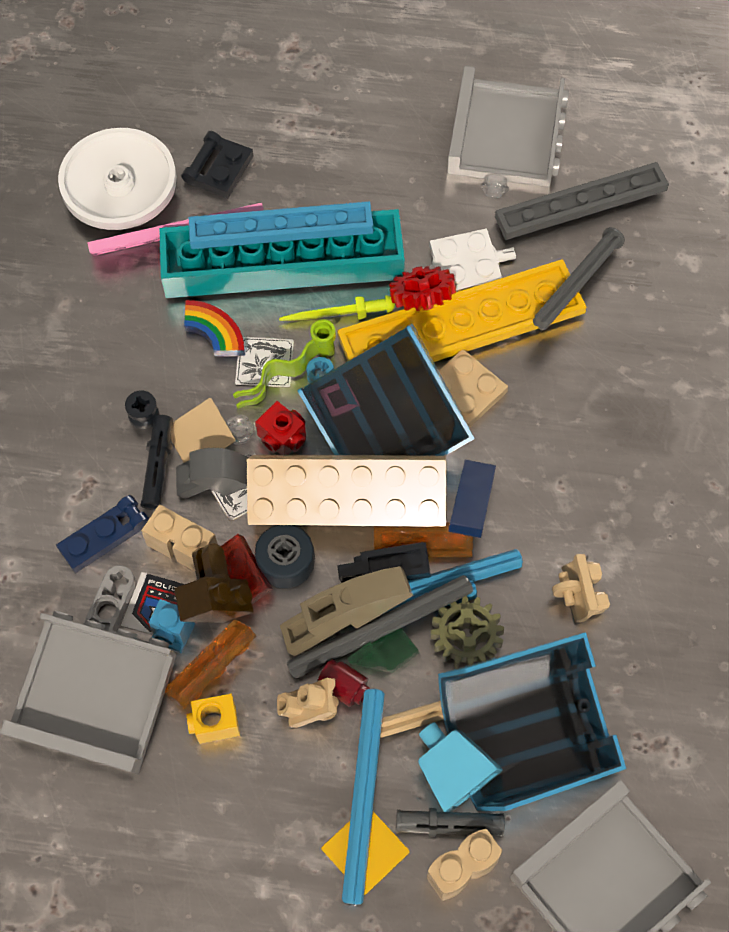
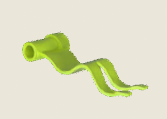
M324 319L313 323L310 329L312 340L306 344L302 354L297 359L290 361L272 359L267 361L262 369L261 380L256 387L233 393V397L238 398L240 396L255 395L261 391L259 396L237 403V409L262 402L266 397L268 382L272 377L278 375L296 377L307 369L309 361L316 355L325 358L332 357L335 353L334 341L336 339L333 323Z

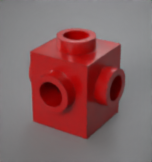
M278 401L255 421L257 436L261 438L262 444L272 453L277 451L280 455H289L292 451L297 452L306 441L304 418L296 410L292 409L290 411Z

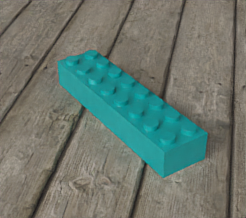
M399 209L371 211L373 234L191 249L189 226L159 228L161 281L165 297L176 298L394 280V277H403L405 257Z

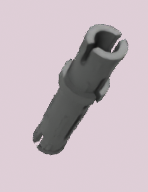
M429 808V811H403L397 809L396 833H428V837H436V834L471 835L476 831L488 829L492 836H504V813L437 812L436 808Z

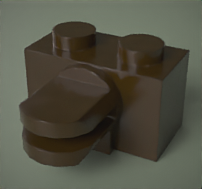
M212 543L196 549L192 553L197 580L174 588L180 622L225 623L253 613L252 592L249 588L248 580L230 579L223 548L216 543Z

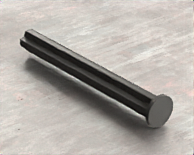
M609 227L604 230L602 239L535 315L533 319L535 326H538L540 330L547 329L615 249L623 246L625 238L618 229Z

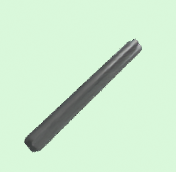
M462 575L376 617L358 629H351L288 660V669L294 678H299L326 665L331 659L336 660L473 592L471 582L465 575Z

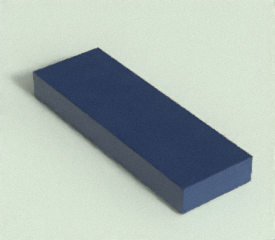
M465 459L448 532L481 538L496 465Z

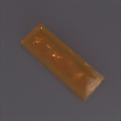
M446 522V526H374V550L426 542L428 557H472L473 536L448 532L450 522Z
M234 619L166 687V696L185 709L191 704V701H195L201 696L202 691L213 680L219 678L225 672L226 667L237 656L243 654L248 649L250 642L256 637V634L249 626Z

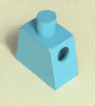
M433 722L419 733L420 738L429 748V751L419 758L418 763L444 812H453L503 771L500 765L460 730L455 729L445 736L438 725Z

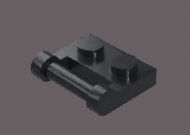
M208 131L204 137L203 146L190 167L185 168L181 177L190 185L228 199L254 156L253 149L224 139L214 131ZM213 150L220 151L205 176L200 174Z

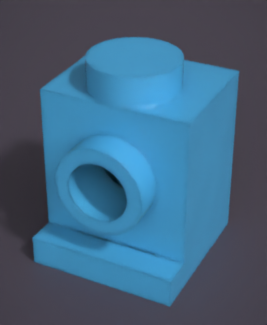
M160 599L149 621L153 632L151 638L169 643V649L182 653L195 626V622H180L177 605Z

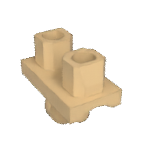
M576 554L572 562L561 567L562 572L558 574L560 583L552 587V592L555 597H564L565 605L571 606L575 623L585 622L592 615L603 613L610 607L608 595L605 592H594L593 584L601 580L602 571L600 563L586 561L585 554Z
M325 678L312 684L302 685L295 691L279 694L277 697L278 715L288 717L289 727L294 728L317 720L327 721L332 719L337 713V706L339 704L338 698L332 696L335 679Z

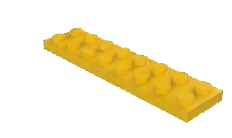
M561 259L456 292V294H452L451 300H443L444 305L434 304V308L430 310H423L422 308L420 311H416L415 308H411L405 311L402 309L337 330V336L347 361H350L413 324L433 362L454 356L461 350L467 352L538 329L539 327L533 324L535 315L571 274L564 260ZM579 292L551 324L585 314L587 307ZM410 335L392 345L406 371L426 365ZM386 350L368 359L378 380L398 374ZM361 364L351 369L357 386L370 383Z

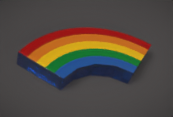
M185 300V331L198 333L207 338L213 346L215 356H245V346L241 331L227 313L205 302Z

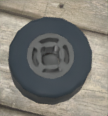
M275 525L261 534L255 547V559L259 574L268 584L277 588L289 589L299 586L309 578L314 569L315 553L311 538L303 529L295 525Z

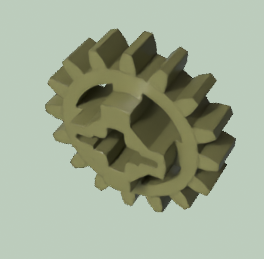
M465 596L460 604H457L455 601L449 604V609L445 607L439 609L438 614L440 617H433L432 626L437 629L431 630V639L438 640L434 644L435 652L444 650L442 661L446 662L453 658L455 660L454 668L458 669L461 662H465L466 666L476 661L478 663L486 661V656L491 659L496 658L497 651L495 648L502 647L503 639L498 636L504 634V626L497 625L501 618L499 613L490 614L492 610L491 603L483 608L480 606L479 597L474 600V603H469L467 596ZM459 615L455 622H449L453 617ZM463 629H469L472 636L467 637ZM488 640L484 647L476 651L475 648L479 643H485ZM451 644H454V645L457 646L460 650H457V649L454 648Z

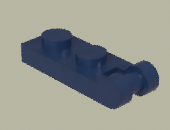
M132 495L123 497L115 507L56 544L59 552L75 574L143 529L149 517L145 512H140L137 508L138 502ZM128 516L130 521L122 525L119 520Z

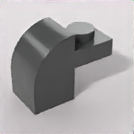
M224 448L198 449L189 452V461L176 466L177 496L185 499L208 489L228 496L247 488V459L249 457L233 450Z

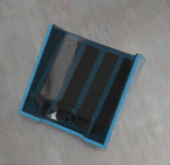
M413 324L298 390L299 395L334 455L443 456L475 439Z
M586 632L438 674L440 701L447 735L455 729L462 731L503 769L501 773L470 797L477 811L511 810L626 769L617 735H609L590 673L589 668L596 665Z

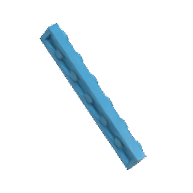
M370 201L188 217L191 249L373 234Z

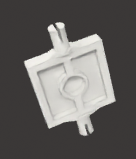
M487 228L429 242L433 258L432 265L429 266L430 269H434L437 266L441 267V271L449 269L450 274H454L456 292L501 279L499 262L516 259L514 247L496 251L491 243Z

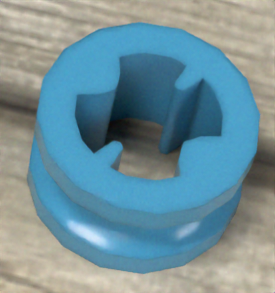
M317 357L309 361L306 369L308 382L312 383L321 378L319 374L315 376L316 369H322V372L325 369L326 374L333 371V363L325 357ZM334 380L328 382L327 384L321 386L320 388H326V387H328L329 385L332 384V382H333Z

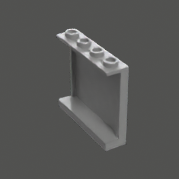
M464 66L449 151L447 174L550 187L552 176H558L560 159L555 158V152L561 153L563 135H558V130H564L566 113L561 112V107L567 108L569 91L564 90L565 78H561L559 89L474 79L475 67Z
M54 611L52 616L41 613L40 618L45 621L12 719L11 721L4 720L0 734L139 775L177 654L168 649L169 643L159 639L150 638L149 642L146 643L136 640L137 634L127 630L117 629L116 634L104 631L105 625L95 621L85 620L84 625L72 622L73 616L63 612Z
M621 780L514 870L510 877L554 932H657L659 929L662 932H669L681 921L677 915L680 910L687 905L692 911L708 896L703 890L711 881L707 878L702 882L627 797L630 790Z

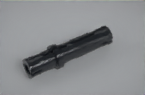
M167 415L154 416L151 440L147 442L146 446L149 454L140 506L148 510H156L158 505H161L167 457L172 451L170 436L173 418ZM159 438H162L160 455L157 456ZM157 468L155 487H152L154 469Z

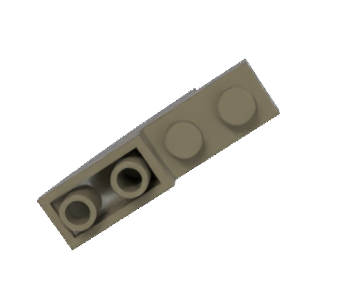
M398 566L368 573L335 585L300 603L302 612L280 624L288 653L296 657L351 624L358 629L412 597L413 593L404 569Z

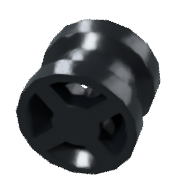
M144 390L135 391L125 401V410L129 421L135 428L149 429L153 427V418L155 415H159V409L156 399L150 392Z

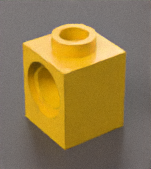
M232 694L191 701L192 713L186 714L189 734L195 733L199 744L240 736L236 706ZM211 713L221 715L220 721L213 726H207L203 723L205 717Z

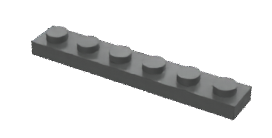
M654 162L495 211V219L505 240L665 192L668 189L669 183L658 162Z

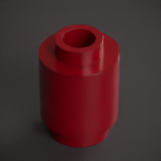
M333 659L325 665L317 680L318 682L325 678L335 679L332 696L337 697L339 701L348 707H352L355 703L360 705L363 702L365 690L370 689L367 686L369 679L343 661L336 662Z

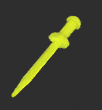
M385 295L384 299L365 301L364 297L358 296L355 297L356 304L303 311L280 317L279 321L310 320L357 313L358 320L366 318V313L387 310V313H390L394 310L395 303H392L391 296Z

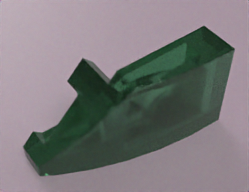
M399 628L379 638L373 644L368 642L347 660L353 666L394 672L420 652L402 628Z

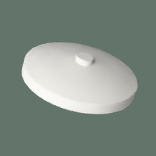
M132 128L105 129L83 138L66 154L58 175L59 189L68 210L85 224L106 230L133 228L156 217L172 199L177 182L174 161L167 147L151 134Z

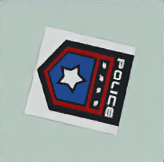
M141 572L121 626L153 635L149 621L159 600L162 599L177 605L174 588L184 584Z

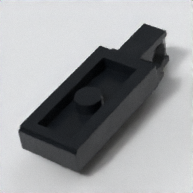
M426 542L360 552V556L354 557V563L337 565L341 583L368 573L398 566L404 569L407 580L431 577Z

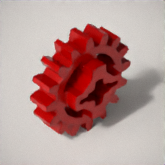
M422 266L412 268L411 273L404 271L402 272L403 277H394V282L389 284L392 303H395L397 308L404 306L405 311L411 308H415L416 311H420L422 308L423 310H430L434 308V304L444 305L443 300H451L452 294H456L454 274H450L449 269L441 271L440 266L434 269H430L429 266H426L424 269Z

